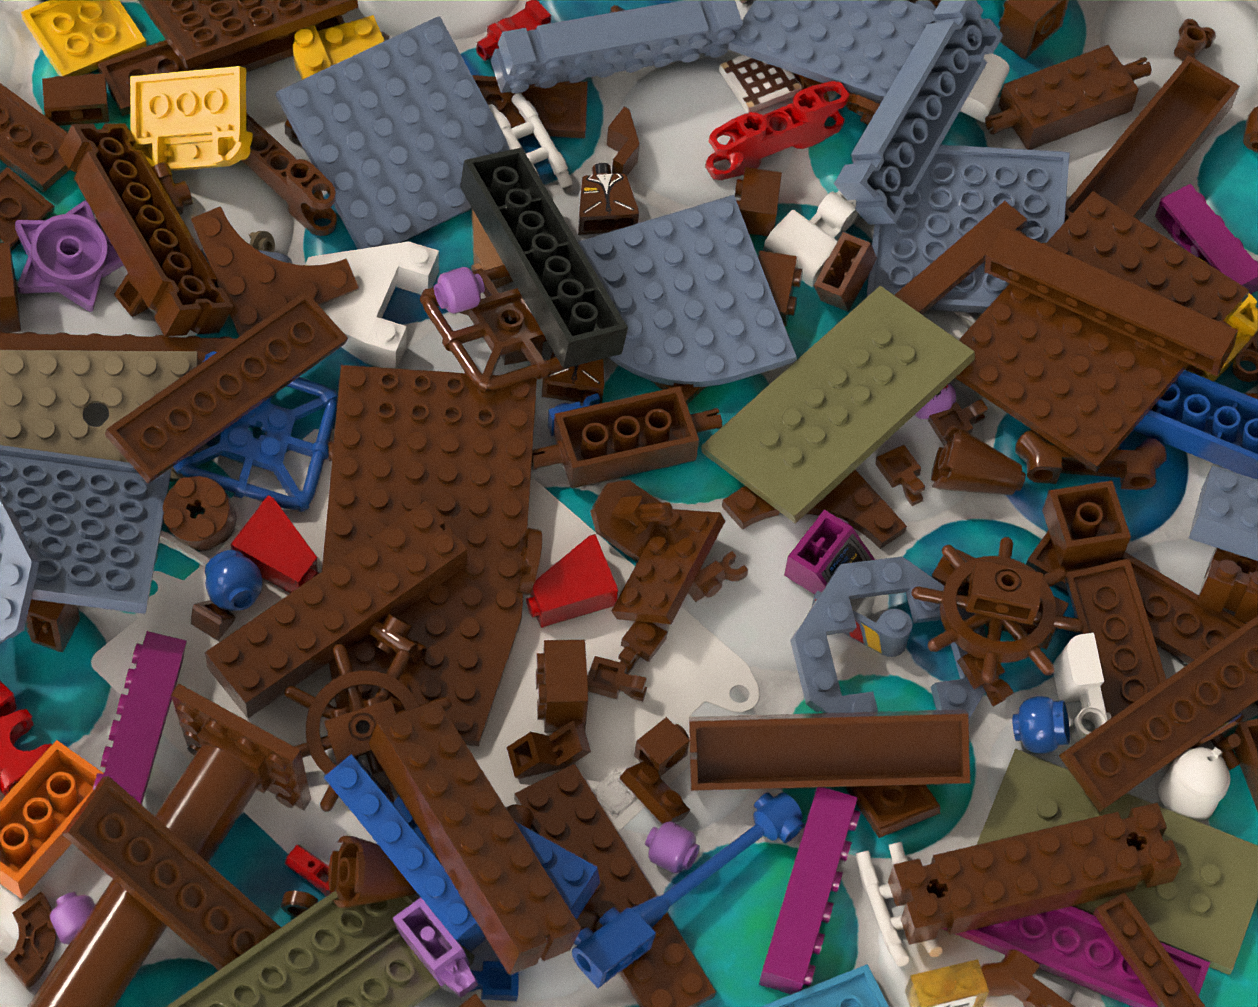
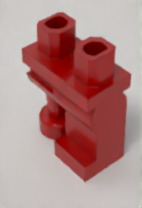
M538 0L526 2L525 9L509 18L501 19L499 22H494L487 26V36L477 42V54L483 61L492 58L495 49H499L498 41L502 32L526 28L527 31L535 30L539 25L550 24L551 14Z

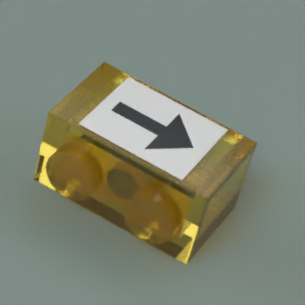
M978 959L910 975L905 989L910 1007H983L989 993Z

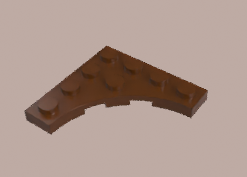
M221 206L191 218L210 267L217 277V284L219 288L224 289L234 306L230 315L239 337L304 291L320 306L359 290L347 258L333 263L310 266L282 262L261 253L249 245L234 230Z
M856 469L807 513L820 516L823 510H826L832 515L847 521L850 526L869 538L879 549L904 534L907 528L906 524ZM746 486L722 501V508L741 529L763 519L779 516L780 513Z

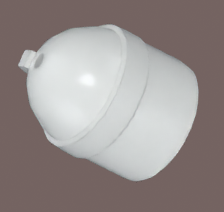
M1204 747L1191 748L1173 760L1158 786L1159 798L1166 809L1198 822L1205 821L1211 817L1230 785V773L1222 758L1223 752L1217 747L1213 750Z

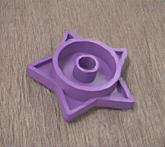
M85 200L66 214L57 215L47 220H17L15 222V230L28 256L18 282V293L59 292L85 310L92 312L102 279L124 265L108 237L104 235L101 228L97 225L88 202Z

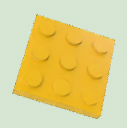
M48 0L21 12L22 20L59 76L85 75L97 70L98 63L147 46L145 38L119 0Z

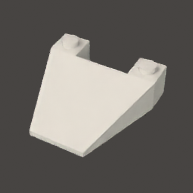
M402 242L308 257L305 265L309 266L333 263L347 258L359 286L357 291L320 305L324 312L348 337L346 344L342 348L366 364L380 368L397 369L407 347V326L382 319L395 287L417 294H422L424 289L433 287L439 273V250L412 242Z

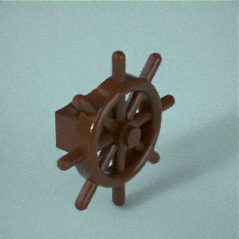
M1009 537L1001 539L998 556H983L967 562L952 545H945L942 548V555L955 570L949 576L944 590L939 591L917 586L911 592L912 597L916 600L940 604V616L946 631L928 642V649L931 652H937L955 642L956 645L968 654L984 660L982 680L986 684L994 682L997 663L1016 662L1028 657L1044 675H1052L1055 667L1040 649L1049 638L1052 628L1072 632H1081L1084 628V623L1080 619L1056 615V602L1050 587L1066 578L1065 569L1059 567L1043 576V573L1036 572L1028 565L1011 559L1013 540ZM964 585H969L968 596L957 594ZM957 608L976 614L963 621ZM1018 622L1030 625L1038 624V626L1028 635ZM986 625L988 627L987 638L977 634L974 630ZM1002 628H1005L1015 641H1000Z
M338 644L333 648V654L340 676L324 686L316 697L295 686H288L284 690V695L287 699L309 709L305 729L307 742L294 747L301 750L302 758L311 755L314 762L325 774H328L337 766L328 757L325 750L333 748L338 763L342 762L350 754L357 760L359 756L366 754L372 775L394 803L395 798L390 786L391 781L369 747L377 722L437 700L443 709L447 711L451 708V700L447 697H442L421 705L418 704L410 690L398 681L410 659V653L406 649H401L397 652L389 670L384 674L370 670L353 671L346 647ZM359 686L379 687L374 698L363 702ZM343 691L346 692L350 707L338 709L330 705V702ZM391 694L402 703L405 710L396 713L393 702L389 699ZM322 717L328 719L324 721L328 735L321 737ZM330 784L320 802V808L325 812L333 809L339 797Z

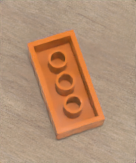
M58 740L52 744L0 802V884L21 899L29 893L72 844L62 833L92 793L97 773L104 774Z

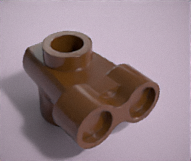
M1193 19L1184 20L1179 28L1180 38L1174 50V55L1182 61L1188 55L1196 59L1204 48H1209L1216 38V32L1209 27H1200Z
M167 162L155 165L152 168L179 215L183 214L184 207L193 204L187 183L185 181L174 183Z
M388 613L384 622L377 620L370 630V634L377 638L374 645L391 655L394 651L397 653L401 649H406L410 653L409 660L420 663L427 653V647L407 637L412 626L391 613Z

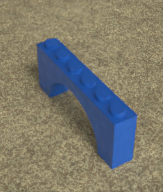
M350 754L326 774L324 778L453 938L472 952L487 938L443 866L389 798L388 793L375 777Z

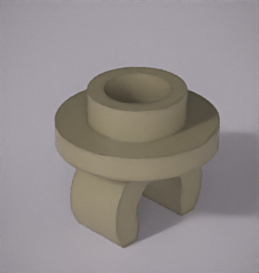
M258 231L248 235L251 239L249 245L255 249L274 252L275 242L271 233Z

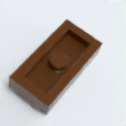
M645 761L627 768L619 778L662 824L669 821L677 823L683 820L691 811L683 802L682 797L672 790L660 778L657 770L649 766Z

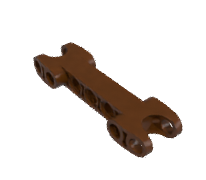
M198 66L186 71L204 70L206 68ZM246 113V131L253 133L250 155L242 161L288 203L289 213L301 225L317 236L331 234L337 226L336 214L331 208L336 200V191L333 184L312 163L304 159H296ZM322 190L330 194L327 199H324ZM321 218L331 221L327 226H318L314 222Z

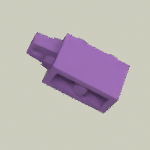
M419 898L392 918L402 938L440 986L446 984L461 998L478 985L468 967L470 964L463 948L422 898Z

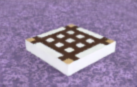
M745 55L721 63L719 66L720 73L746 113L756 112L792 98L802 90L801 85L792 72Z

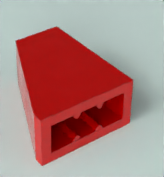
M268 495L233 540L231 550L241 552L255 563L260 569L262 578L292 593L319 574L317 557L275 499Z
M596 534L588 536L535 580L530 597L526 598V603L530 616L532 618L537 617L541 628L615 605L618 597V588Z

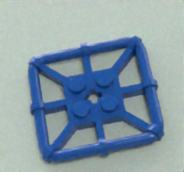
M212 351L206 354L203 362L217 352ZM298 377L286 387L312 394L319 398L290 410L271 404L270 397L222 431L218 444L192 456H187L174 465L173 468L177 474H182L185 477L201 476L212 479L224 490L233 492L234 497L242 499L245 496L263 502L269 495L275 499L281 508L303 512L309 509V504L316 493L324 460L329 457L328 445L337 413L338 394L336 390H331L320 383ZM325 408L316 443H310L290 436L295 421ZM259 427L265 435H260L258 439L252 437L253 432L248 430V428ZM287 449L311 457L302 491L298 489L283 464ZM219 456L243 462L238 480L197 468V466ZM252 465L274 472L287 495L248 484Z

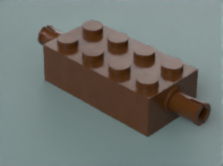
M1106 45L1007 82L1003 85L998 104L1001 112L985 117L986 128L990 130L989 133L991 135H994L1012 127L1026 149L1032 150L1121 116L1133 110L1139 91L1134 80L1150 76L1152 73L1151 64L1147 62L1148 59L1146 57H1142L1139 60L1123 65L1110 46Z
M680 386L555 413L553 435L556 444L532 449L533 464H531L533 470H536L537 468L560 463L561 466H564L570 487L575 488L695 461L699 445L697 433L716 428L720 429L722 427L721 415L718 408L690 414Z

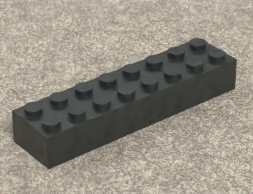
M523 148L464 160L460 188L561 366L567 368L622 354L628 327Z

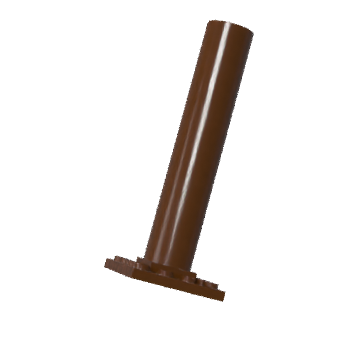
M178 683L171 697L182 728L183 737L188 746L187 749L194 755V758L155 817L209 864L256 790L263 794L268 790L275 794V798L288 808L296 806L304 811L312 799L300 749ZM112 879L28 1007H115L167 928V925Z

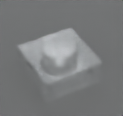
M617 769L612 771L592 790L600 805L615 819L638 799L619 779L622 774Z

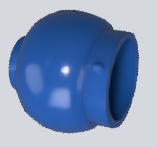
M235 550L218 553L207 563L204 571L206 576L205 587L210 600L217 607L226 611H241L253 605L261 594L263 587L261 572L255 563L241 552Z
M1045 696L1031 697L1020 705L1019 714H1013L1012 716L1015 740L1022 741L1024 747L1029 752L1046 754L1058 749L1059 745H1068L1070 743L1069 717L1064 700L1053 701V699Z

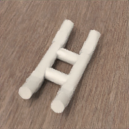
M517 93L512 97V103L517 107L526 123L511 128L508 119L495 105H488L507 140L510 150L521 148L522 146L518 139L534 133L541 148L526 154L531 164L533 165L548 158V162L554 174H556L561 188L573 184L564 158L555 147L539 119L536 109L521 93Z
M902 842L888 845L893 861L892 866L893 864L908 861L905 857ZM869 850L856 853L861 881L865 891H867L877 918L885 946L889 954L892 955L896 965L904 966L909 962V957L903 948V943L897 930L904 929L900 920L902 915L891 917L884 900L893 897L889 884L879 886ZM937 938L921 942L931 957H937L942 953V948Z

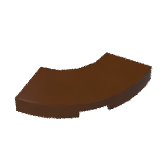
M42 892L12 912L18 925L19 938L14 950L5 958V964L27 990L46 971L56 946L57 934L50 920L52 909Z

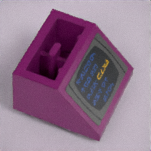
M823 510L788 555L784 576L815 595L817 591L822 593L840 564L876 559L852 526L828 511Z

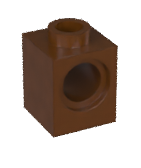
M665 717L636 741L634 757L640 763L645 761L649 766H652L661 777L687 756L690 742L689 736L679 724L674 725Z

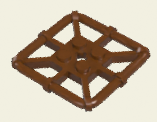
M505 265L488 270L480 268L472 271L474 275L479 274L485 288L483 293L486 298L481 299L478 306L459 312L469 316L474 325L453 331L437 307L439 304L435 297L434 286L423 290L420 302L442 336V344L447 351L453 353L468 378L478 386L479 391L486 393L487 390L501 389L535 377L537 379L546 378L548 373L563 369L557 357L544 361L534 346L546 342L547 339L518 288L499 293L493 285L492 281L510 276ZM508 318L511 322L516 321V323L508 324L504 320ZM482 337L492 351L483 374L462 345ZM521 349L531 364L530 366L492 377L502 355Z

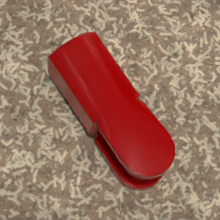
M296 845L287 855L285 865L310 882L325 896L334 892L330 891L328 881L325 883L320 879L324 874L328 876L329 865L302 846Z

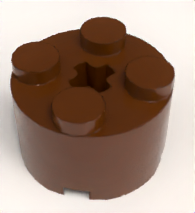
M201 476L180 478L164 499V523L182 544L194 548L196 551H207L220 543L223 544L235 529L237 515L233 502L224 489L212 479ZM202 509L205 510L204 515L198 514L196 518L194 517L196 512H200Z

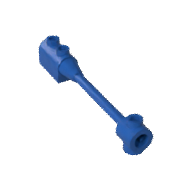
M769 792L764 793L754 804V807L757 809L753 814L755 825L667 892L635 907L626 908L621 913L613 907L600 918L599 922L602 927L593 933L589 927L580 931L574 942L576 947L572 949L573 959L580 970L597 988H600L651 949L656 934L652 927L666 914L670 906L764 836L773 841L780 838L783 843H788L794 839L804 827V823L801 821L802 812L796 801L783 792L775 797Z

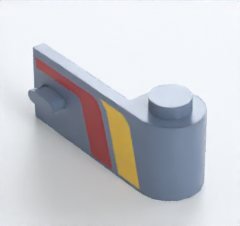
M817 591L815 593L812 606L821 592ZM889 609L875 623L853 610L857 628L853 632L844 634L887 657H896L905 651L912 629V620L906 612L899 609Z

